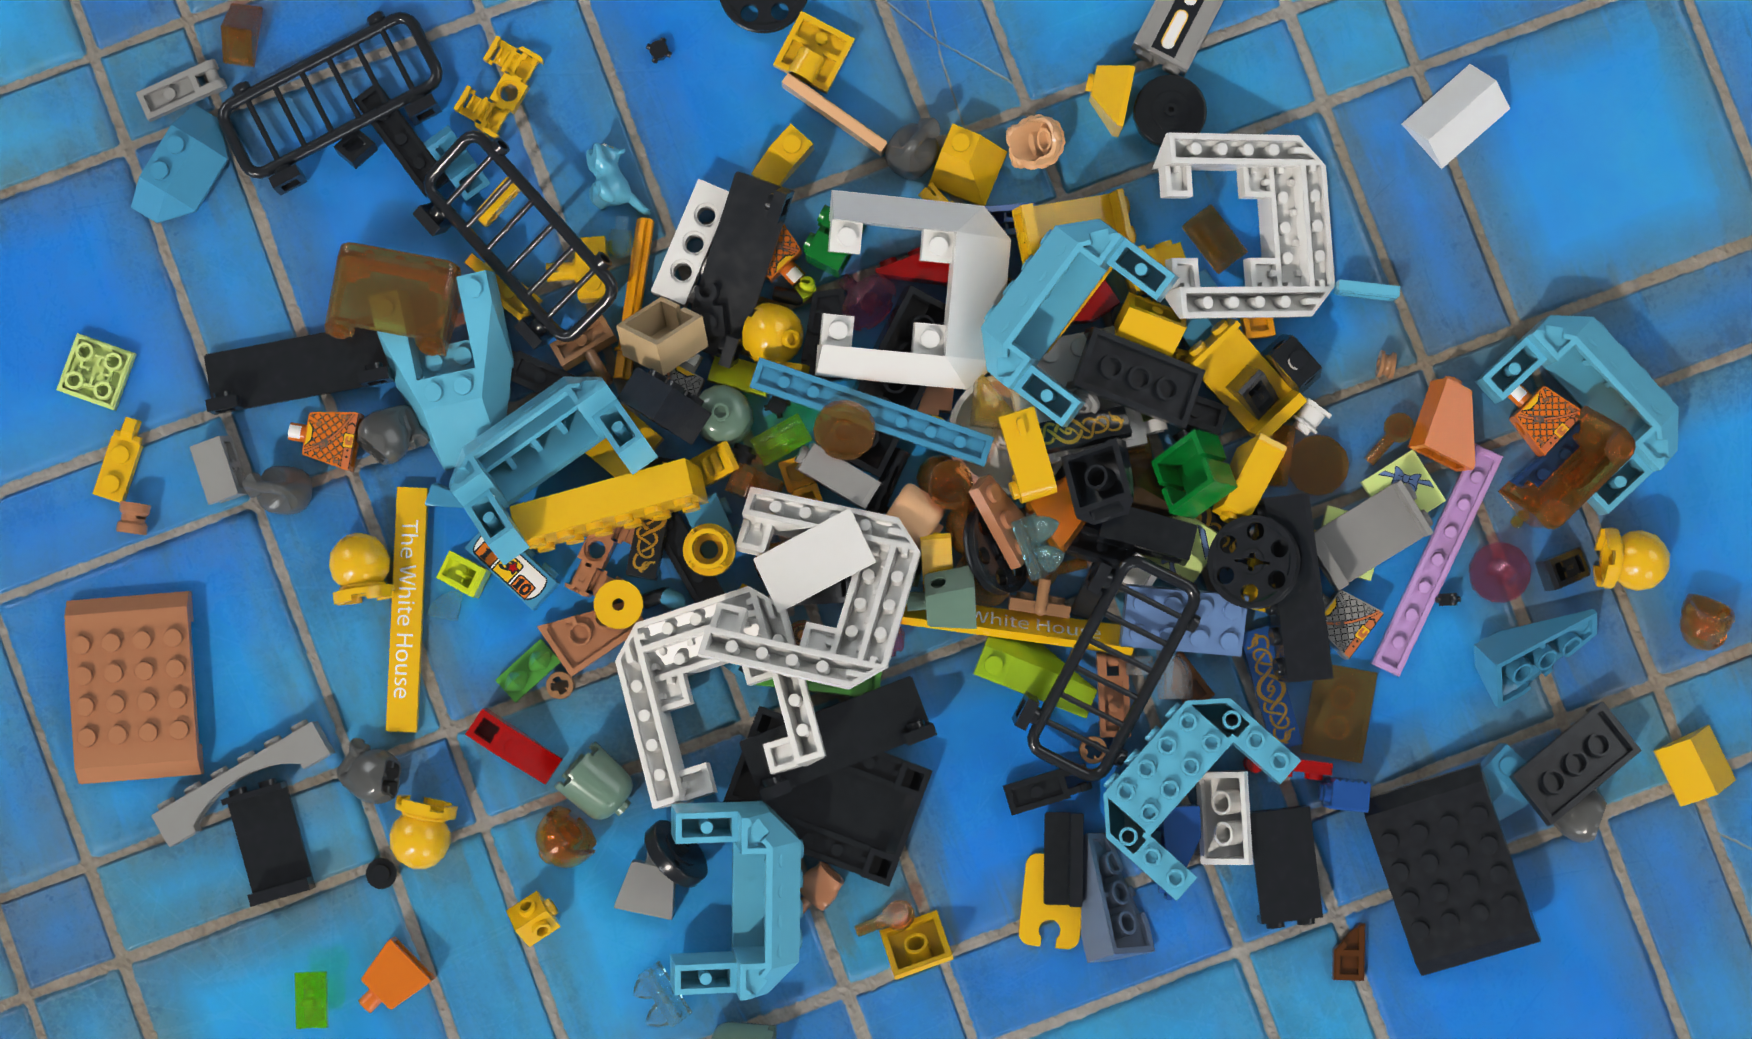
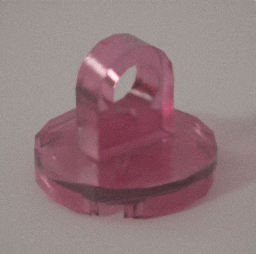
M845 274L838 281L840 287L844 288V291L847 293L842 307V315L854 316L853 329L856 331H862L861 328L865 327L871 329L877 326L891 311L893 306L891 300L893 295L896 297V289L894 283L882 274H872L859 282Z
M1495 542L1483 546L1473 555L1469 563V581L1473 590L1481 598L1489 602L1505 603L1517 599L1525 592L1530 582L1531 568L1527 557L1519 548L1509 543Z

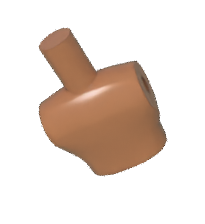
M819 862L814 868L809 869L803 875V888H800V892L803 895L801 898L803 914L811 905L822 911L827 909L836 899L840 888L844 884L843 878L826 862Z

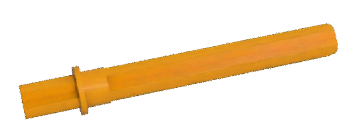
M640 217L636 220L622 321L642 309L654 229V220L650 218ZM619 340L618 347H614L617 355L613 378L629 380L632 376L634 361L623 356Z

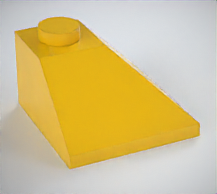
M1097 65L1094 74H1088L1085 91L1090 92L1089 102L1110 134L1114 137H1119L1124 125L1135 66Z
M952 123L929 184L933 182L938 190L972 204L985 206L1007 151L982 135Z

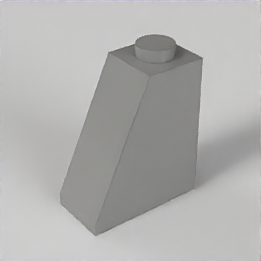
M810 443L808 447L803 445L795 457V461L798 462L795 467L796 470L859 508L866 509L881 484L878 480L815 443Z

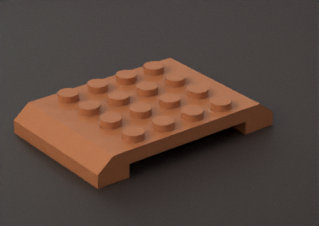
M192 591L67 601L64 619L74 768L78 783L89 784L204 774L202 744H199L191 622H194Z

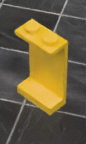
M1123 188L1109 194L1033 206V203L1020 205L1011 211L1022 265L1030 255H1034L1041 246L1042 238L1050 229L1053 230L1056 225L1069 224L1072 221L1082 222L1101 219L1135 244L1136 232L1134 227L1131 226L1129 219L1130 203L1127 196L1124 195Z
M1222 319L1211 329L1212 334L1205 341L1200 340L1188 351L1190 355L1185 359V362L1205 370L1202 381L1223 405L1229 406L1228 411L1252 438L1260 433L1270 437L1307 400L1300 392L1294 391L1288 386L1239 329L1241 324L1238 320ZM1246 365L1264 372L1279 397V400L1259 421L1226 389V386Z

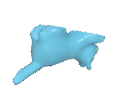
M594 143L593 149L587 150L586 153L588 168L596 177L595 182L589 189L591 202L599 209L629 203L637 212L649 216L651 214L650 209L631 192L628 181L619 169L618 161L625 152V149H618L605 143L602 145Z

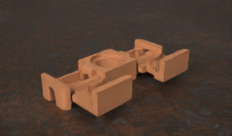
M624 526L613 529L614 533L607 536L596 537L595 534L587 536L577 558L581 559L578 569L571 583L565 582V587L589 598L592 595L595 596L597 591L607 582L613 580L627 581L618 576L616 579L607 576L608 572L605 571V568L617 543L622 544L624 541L632 545L635 528L624 529ZM600 541L605 546V553L602 557L595 559L590 555L589 549L594 542ZM616 599L613 605L617 604L619 599Z

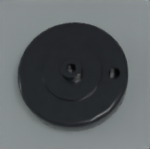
M1163 75L1149 81L1138 93L1133 107V120L1137 131L1144 140L1158 148L1161 147L1166 133H1200L1207 116L1206 101L1200 89L1192 81L1178 75Z
M659 820L647 829L644 837L647 852L657 868L668 879L680 886L691 888L695 887L707 876V861L701 848L697 843L675 844L671 835V821Z

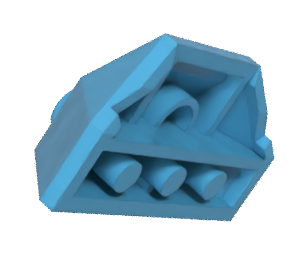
M194 104L171 124L139 176L131 208L158 224L198 211L229 160L224 134L217 117Z

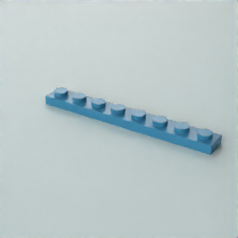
M760 357L749 386L755 390L985 467L994 440L992 436Z

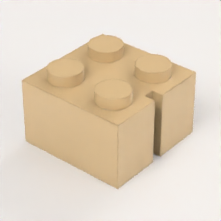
M662 296L616 325L623 356L649 369L652 368L663 376L708 347L703 316L685 307L680 308L679 304Z

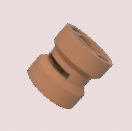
M120 501L119 511L122 514L121 520L117 522L116 531L147 536L148 526L146 524V517L150 515L151 505Z

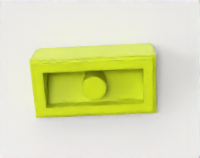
M714 357L707 378L708 382L727 385L739 391L767 398V393L749 387L757 366L756 363L739 359L738 363L729 369L718 365L720 358Z

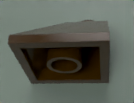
M1154 459L1130 460L1134 487V500L1131 507L1170 518L1178 516L1169 512L1161 491L1166 486L1159 485L1151 461Z

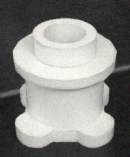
M1304 396L1307 402L1302 406L1297 415L1293 414L1291 417L1295 420L1293 426L1308 436L1310 432L1317 434L1318 431L1316 429L1325 417L1330 419L1332 414L1310 398Z

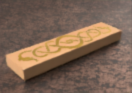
M787 73L782 80V88L879 156L884 154L887 148V141L798 78Z

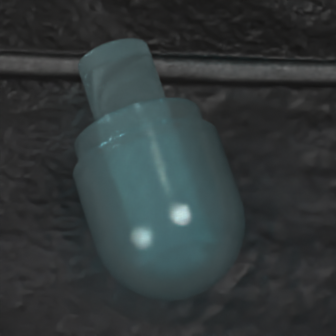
M616 216L615 229H611L609 234L608 250L617 259L628 257L632 251L633 235L632 231L627 230L628 217Z

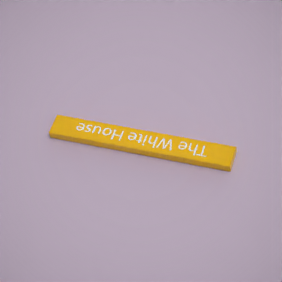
M397 487L393 562L395 597L392 598L386 713V731L418 732L428 506H425V501L429 488Z
M906 604L901 624L1073 648L1088 620L1049 615L1039 616L1036 613L976 605L977 629L930 627L927 625L926 610L907 611ZM1101 622L1093 639L1125 655L1132 656L1133 647H1121L1119 645L1121 625ZM1090 643L1087 647V650L1106 652Z

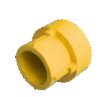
M712 523L701 524L691 529L683 543V556L687 565L694 572L704 576H717L727 571L733 564L736 556L735 541L732 535L722 526ZM707 541H713L718 546L717 555L711 559L704 558L701 553V547Z

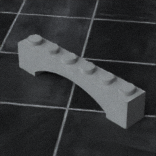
M307 719L295 724L290 728L292 733L283 739L280 735L271 738L264 743L265 749L255 754L253 750L249 751L237 759L239 764L235 767L228 769L227 766H224L210 774L211 781L204 785L200 781L183 790L186 795L175 801L174 797H171L158 804L157 808L159 811L152 814L151 817L168 846H177L202 831L203 829L200 824L214 802L231 786L248 775L279 764H301L303 769H307L336 753L318 721L308 723Z

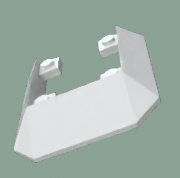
M1166 133L1152 170L1159 171L1160 198L1187 199L1193 197L1191 171H1236L1238 199H1257L1262 257L1243 260L1245 287H1200L1198 258L1166 259V268L1177 275L1179 279L1164 298L1179 319L1312 317L1335 287L1326 165L1299 135Z
M831 190L828 252L859 255L863 225L922 231L919 261L949 264L944 325L914 322L911 353L852 347L854 316L823 313L820 342L817 345L815 376L963 390L969 389L988 373L981 326L986 321L984 318L988 311L1003 298V292L1007 287L1011 247L1010 237L985 206Z
M750 486L742 512L744 519L735 544L736 551L759 556L769 550L773 535L793 538L851 507ZM851 508L876 563L851 575L852 578L837 628L806 622L800 645H793L743 634L749 614L747 608L717 602L710 626L706 625L697 654L704 658L850 690L888 668L921 552L899 517Z
M750 586L636 622L615 660L653 809L670 807L671 804L690 803L695 799L718 793L710 763L705 762L685 769L670 711L694 704L688 676L728 664L727 662L700 657L697 654L706 625L710 626L717 602L747 608L749 614L743 634L797 645L787 609L778 614L772 599ZM742 666L747 685L752 686L773 679L788 737L763 744L770 774L776 775L801 766L807 767L824 758L826 752L806 680Z

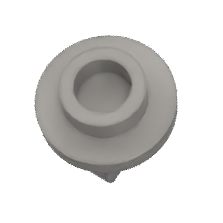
M1078 388L1074 390L1073 393L1086 402L1079 412H1093L1095 414L1099 410V396Z

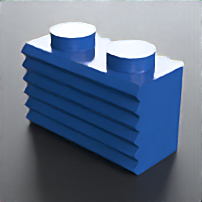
M1327 776L1324 782L1319 783L1318 800H1322V806L1329 809L1368 813L1371 784L1360 779Z

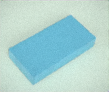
M1339 279L1335 283L1334 294L1393 302L1400 296L1401 286Z

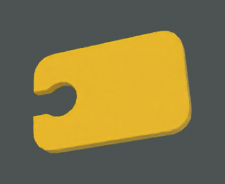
M1034 853L1028 857L1025 865L1018 930L1019 937L1027 945L1040 946V925L1046 920H1054L1060 926V933L1056 938L1055 948L1072 949L1078 944L1080 939L1081 907L1044 904V853Z

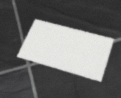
M851 508L753 559L778 614L876 563Z

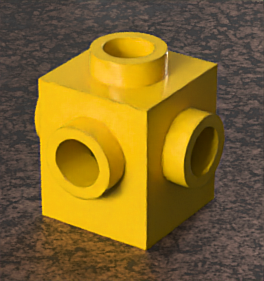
M535 891L506 910L515 932L529 947L560 928V924L555 916L559 913L556 905L550 898L545 900L538 891Z

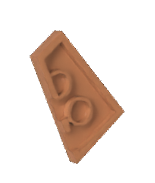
M990 474L982 476L968 492L1010 569L1019 568L1039 544L1041 534Z
M624 602L614 604V609L617 611L622 610ZM590 611L537 626V628L568 674L573 677L625 642L634 625L625 629H613L601 623L595 611ZM641 616L637 622L643 621V617Z

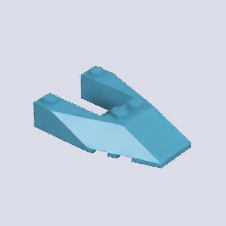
M484 270L456 277L469 339L421 350L408 291L395 290L369 296L375 328L389 367L392 370L395 384L407 406L413 409L421 429L430 438L429 444L444 470L455 468L462 447L507 417L514 358L496 273L493 271Z

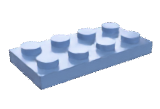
M1126 584L1127 587L1181 614L1188 602L1187 593L1179 588ZM1199 590L1201 601L1196 614L1201 617L1200 623L1194 633L1186 630L1176 651L1241 657L1247 608L1231 604L1221 597L1218 592ZM1125 593L1122 619L1167 641L1178 619ZM1243 594L1245 600L1248 601V600H1249V596L1246 595V594ZM1121 625L1119 645L1121 647L1163 649L1164 646Z

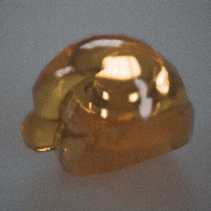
M1688 594L1681 607L1679 628L1683 639L1691 647L1701 651L1715 650L1723 645L1727 639V633L1735 622V615L1733 610L1724 603L1706 596Z

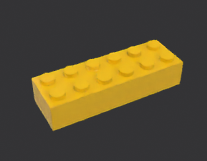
M682 458L639 470L633 475L632 473L624 474L509 506L511 518L529 545V549L537 550L538 553L555 550V545L566 542L567 545H574L584 542V537L595 534L596 537H603L613 534V529L624 526V529L637 528L642 526L643 520L653 518V521L666 520L672 517L671 513L681 510L683 513L695 512L701 509L700 505L709 502L701 468L688 459Z

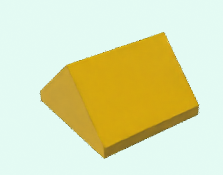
M1710 725L1695 730L1653 751L1681 807L1718 795L1736 781Z
M937 910L879 930L895 980L954 959Z

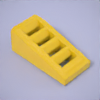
M727 441L721 442L689 460L701 468L705 488L739 469V465Z

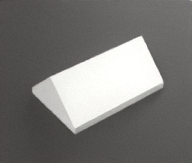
M1469 64L1401 125L1442 169L1502 117L1510 107L1497 80Z
M1248 771L1206 772L1196 784L1197 805L1200 806L1201 839L1199 841L1201 864L1253 865Z

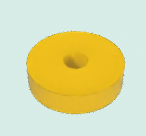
M613 580L605 583L597 591L594 598V611L601 623L613 629H625L634 625L641 617L644 608L643 597L639 589L632 583L624 580ZM616 599L624 601V608L617 611L614 609L613 603Z

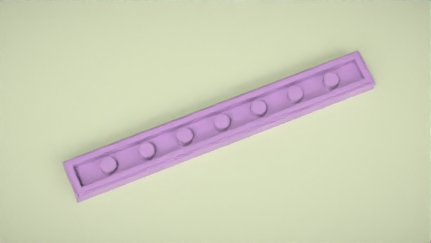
M1475 443L1474 470L1460 472L1433 529L1434 533L1429 537L1370 664L1400 677L1434 605L1435 597L1438 596L1503 456Z

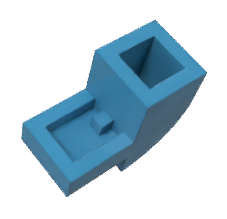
M447 125L426 140L424 145L435 160L438 161L458 138ZM465 149L444 172L457 189L478 165ZM481 172L461 195L467 201L491 183L484 173Z

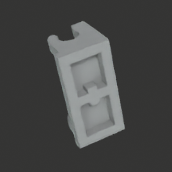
M217 436L190 446L208 505L218 502L224 503L248 495L242 486L245 475L232 436Z

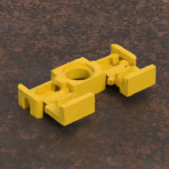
M499 36L495 37L483 57V60L492 66L495 63L502 67L501 71L504 73L491 96L481 99L475 95L476 91L467 85L454 106L456 112L475 122V127L479 131L488 134L493 139L500 138L497 133L509 113H516L530 89L526 84L538 64L544 65L542 57L523 46L517 49L503 41ZM498 47H501L494 60H491L494 54L496 53ZM508 85L515 86L518 90V95L513 101H505L501 97L502 89ZM472 94L471 99L469 100L467 106L464 108L465 103L467 102L469 96Z

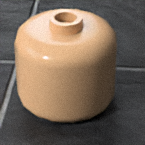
M908 483L903 487L886 513L889 516L899 517L919 550H921L920 537L934 532L940 533L944 527L939 524L945 514L944 504L912 483Z

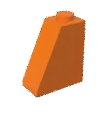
M1445 376L1443 379L1432 380L1408 448L1456 472L1474 470L1475 443L1472 390L1463 386L1462 381L1455 377Z
M1066 476L1056 481L1057 493L1026 502L1025 505L1026 512L1043 535L1057 559L1064 555L1086 524L1085 521L1077 519Z

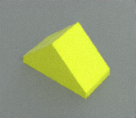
M449 550L436 578L468 596L480 598L491 572L487 568Z

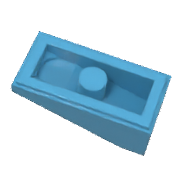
M439 483L431 485L425 506L464 508L452 494L449 487Z

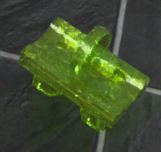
M798 413L750 439L765 467L813 440Z
M327 971L295 973L296 1029L329 1027Z

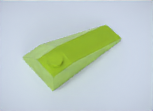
M987 636L972 674L1025 694L1027 691L1037 696L1038 700L1044 702L1065 663L1042 643ZM1074 671L1064 693L1092 706L1097 689ZM1061 697L1056 705L1060 709L1083 718H1087L1089 711Z

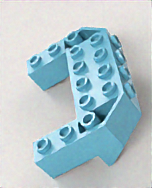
M1101 219L1056 225L1053 230L1050 229L1042 238L1041 246L1034 255H1030L1023 264L1022 272L1017 279H1013L1005 288L1004 296L1000 302L988 311L984 318L986 321L981 326L987 371L1008 389H1013L1061 427H1068L1086 402L1037 365L1110 266L1160 303L1179 279L1177 275Z
M1550 315L1540 320L1474 382L1496 404L1509 396L1542 365L1622 450V453L1579 492L1599 515L1609 514L1653 472L1660 471L1678 451L1679 407L1672 401L1669 394L1657 385L1649 373L1630 356L1626 348L1618 343L1608 332L1607 328L1597 321L1595 317Z
M564 376L462 447L449 482V488L468 513L488 547L502 564L506 565L530 548L506 511V508L605 438H607L632 475L658 458V456L602 377Z
M1231 698L1188 700L1182 706L1177 702L1165 715L1169 719L1168 722L1161 729L1156 725L1145 737L1148 744L1141 752L1135 749L1127 757L1124 763L1128 767L1120 775L1115 771L1103 785L1107 788L1103 793L1106 838L1176 901L1197 877L1151 835L1221 755L1233 744L1278 785L1301 762L1296 755Z
M763 801L671 804V835L675 844L733 842L732 951L670 954V984L674 995L737 993L740 1000H748L769 993L799 963V948H802L803 943L802 930L800 929V918L803 917V903L800 899V888H803V871L801 869V858L804 855L803 840L799 839L795 831Z

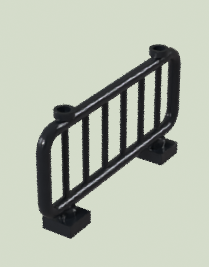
M382 11L375 12L367 18L369 26L253 86H250L248 81L236 84L232 88L234 96L223 102L218 111V122L244 173L257 179L269 177L268 179L273 189L281 196L307 182L303 172L295 164L296 162L404 107L415 126L441 113L442 110L431 92L438 88L441 83L443 70L417 19L406 12H396L386 17ZM398 24H404L409 28L431 72L429 79L416 87L386 30ZM378 34H381L409 88L408 91L389 101L359 44ZM353 47L382 102L381 105L362 115L332 58ZM326 61L355 116L354 119L335 129L330 123L305 72ZM299 75L328 130L327 133L306 143L278 86ZM271 90L274 91L301 144L297 149L279 157L251 100ZM244 104L247 105L274 158L272 162L261 167L253 165L230 121L231 112Z
M468 131L461 135L429 169L424 179V189L431 203L420 205L412 214L432 236L446 233L453 225L533 314L522 318L514 326L533 349L546 345L553 337L563 342L576 340L613 304L617 297V282L608 270L612 266V261L603 252H598L594 255L505 156L510 151V148L502 139L495 138L492 141L483 132ZM477 143L488 156L446 200L436 187L437 179L468 145ZM493 160L509 178L466 222L451 204ZM514 183L529 201L486 245L471 226ZM534 205L550 224L507 268L491 249ZM554 228L570 247L527 290L511 272ZM575 251L589 266L590 270L547 313L532 294ZM596 274L605 285V294L571 329H562L552 317Z
M1099 556L1097 557L1084 585L1087 590L1097 595L1104 588L1098 603L1042 707H1038L1040 703L1037 696L1026 691L1012 716L1014 725L1025 731L1029 723L1032 724L1027 736L1029 749L1035 756L1086 781H1098L1106 777L1113 765L1119 768L1123 765L1128 755V751L1123 749L1128 737L1186 630L1194 633L1201 620V617L1196 614L1201 601L1197 586L1189 579L1145 557H1127L1119 563L1114 573L1111 572L1113 567L1109 561ZM1133 568H1139L1185 591L1188 595V602L1182 614L1123 585L1122 582L1128 571ZM1118 589L1178 619L1167 641L1107 611ZM1103 617L1164 646L1152 668L1093 639ZM1089 643L1149 673L1138 695L1078 665ZM1074 671L1135 700L1124 721L1064 693ZM1060 697L1120 727L1109 748L1049 719ZM1045 725L1051 726L1105 753L1100 765L1095 769H1088L1043 747L1039 738Z

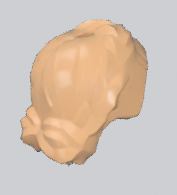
M1042 114L1030 115L1006 130L1009 158L1014 168H1026L1028 170L1047 168L1049 165L1056 163L1064 151L1066 143L1064 131L1060 123L1051 117L1043 116Z

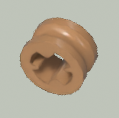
M1384 350L1379 352L1375 371L1376 377L1380 378L1382 375H1386L1387 379L1391 380L1393 378L1397 353L1392 352L1390 355H1387Z
M562 671L551 674L546 682L547 692L556 699L569 697L575 687L574 679L568 673ZM557 677L568 681L569 687H565L567 691L564 694H561L559 690L554 691L552 688V683L556 684L554 679Z
M1096 736L1087 737L1088 739L1096 741L1099 744L1107 747L1105 742L1101 738H1098ZM1080 743L1079 754L1085 762L1090 764L1102 762L1105 753L1101 752L1099 757L1093 755V759L1087 757L1088 750L1085 749L1087 744Z

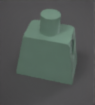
M969 566L928 573L924 576L925 591L910 592L907 601V611L926 610L928 626L977 629L974 575Z

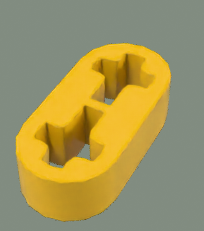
M506 177V178L500 183V185H499V186L493 191V193L485 200V202L479 207V209H480V208L488 201V199L504 184V182H505L509 177ZM512 183L477 221L484 227L490 226L520 193L518 187Z

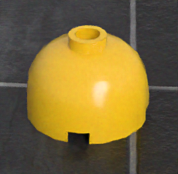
M769 302L758 305L754 308L758 310L754 312L752 317L748 316L744 322L742 330L744 349L749 351L752 356L751 358L757 362L759 357L778 364L791 360L800 350L804 338L800 319L791 309Z

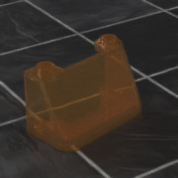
M343 243L337 257L325 320V332L338 339H345L354 335L356 327L415 338L416 346L426 355L446 356L461 304L456 279L457 276H461L460 267L445 259L358 243Z
M1584 406L1575 415L1580 421L1579 434L1575 433L1572 436L1580 447L1538 488L1529 480L1524 483L1525 486H1516L1508 481L1498 492L1522 521L1531 527L1540 529L1559 528L1634 454L1636 448L1635 440L1625 427L1590 407Z

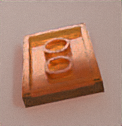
M1332 665L1334 679L1312 681L1302 739L1303 744H1301L1300 752L1362 763L1378 673Z

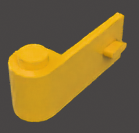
M1034 406L999 416L998 420L1014 475H1012L1013 481L1008 482L1013 500L1019 499L1020 503L1023 504L1057 493L1055 477Z

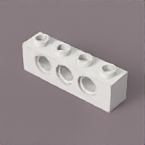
M698 179L651 289L653 295L657 297L662 296L687 308L689 302H694V288L697 286L701 274H703L729 191ZM705 210L713 211L715 213L714 221L710 224H702L699 221L701 212ZM692 238H700L704 242L703 248L699 252L694 253L687 249V243ZM680 266L691 268L692 273L687 280L681 281L675 277V272Z

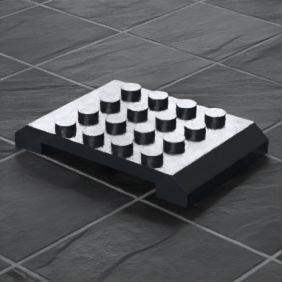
M759 706L747 738L785 724L783 715ZM743 752L723 802L761 801ZM883 752L795 786L791 792L768 800L765 803L795 831L799 839L803 840L805 855L889 887L932 770Z
M1481 763L1370 797L1368 813L1364 812L1365 819L1410 950L1421 976L1541 942L1542 939L1532 910L1529 909L1496 814Z

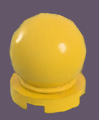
M1617 528L1600 529L1594 547L1595 551H1600L1599 565H1593V576L1597 587L1612 589L1618 581L1627 589L1640 591L1654 588L1663 581L1669 572L1670 553L1665 543L1657 535L1643 530L1629 531L1621 536Z
M364 533L346 535L336 543L330 552L329 569L333 580L340 586L339 591L332 593L334 605L362 603V597H367V599L377 598V601L395 597L394 585L386 584L384 581L389 572L390 558L385 545L375 536Z
M397 795L394 808L401 811L402 815L394 821L390 830V849L396 859L409 868L427 869L436 865L445 857L451 845V832L446 821L456 819L458 806H452L450 802L424 797L422 803L410 800L411 795Z

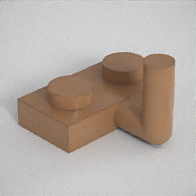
M603 314L576 340L571 342L556 340L549 344L565 371L587 360L597 377H602L608 386L612 384L613 378L597 353L615 343L618 339Z
M1039 578L1036 599L1034 598L1035 593L1017 591L1016 596L1009 595L1008 601L1009 610L1070 618L1071 605L1065 603L1064 597L1049 595L1051 580Z

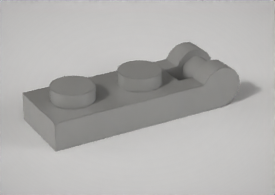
M207 60L136 92L147 120L150 122L155 121L210 95L225 91L228 87L225 80L220 78L217 72L219 67L216 60ZM206 75L209 83L201 86L198 78Z

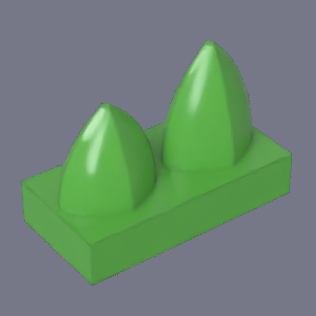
M540 639L495 681L517 703L561 662L551 648Z

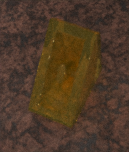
M982 374L973 384L970 426L1001 430L998 417L1014 411L984 374Z

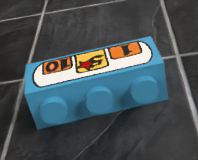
M479 532L465 547L471 555L532 610H537L560 585L555 579L559 574L546 562L542 566L533 559L536 553L532 549L528 548L509 563L503 565L488 547Z

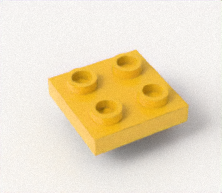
M801 11L777 55L773 67L785 73H790L800 81L827 94L849 54L855 38Z

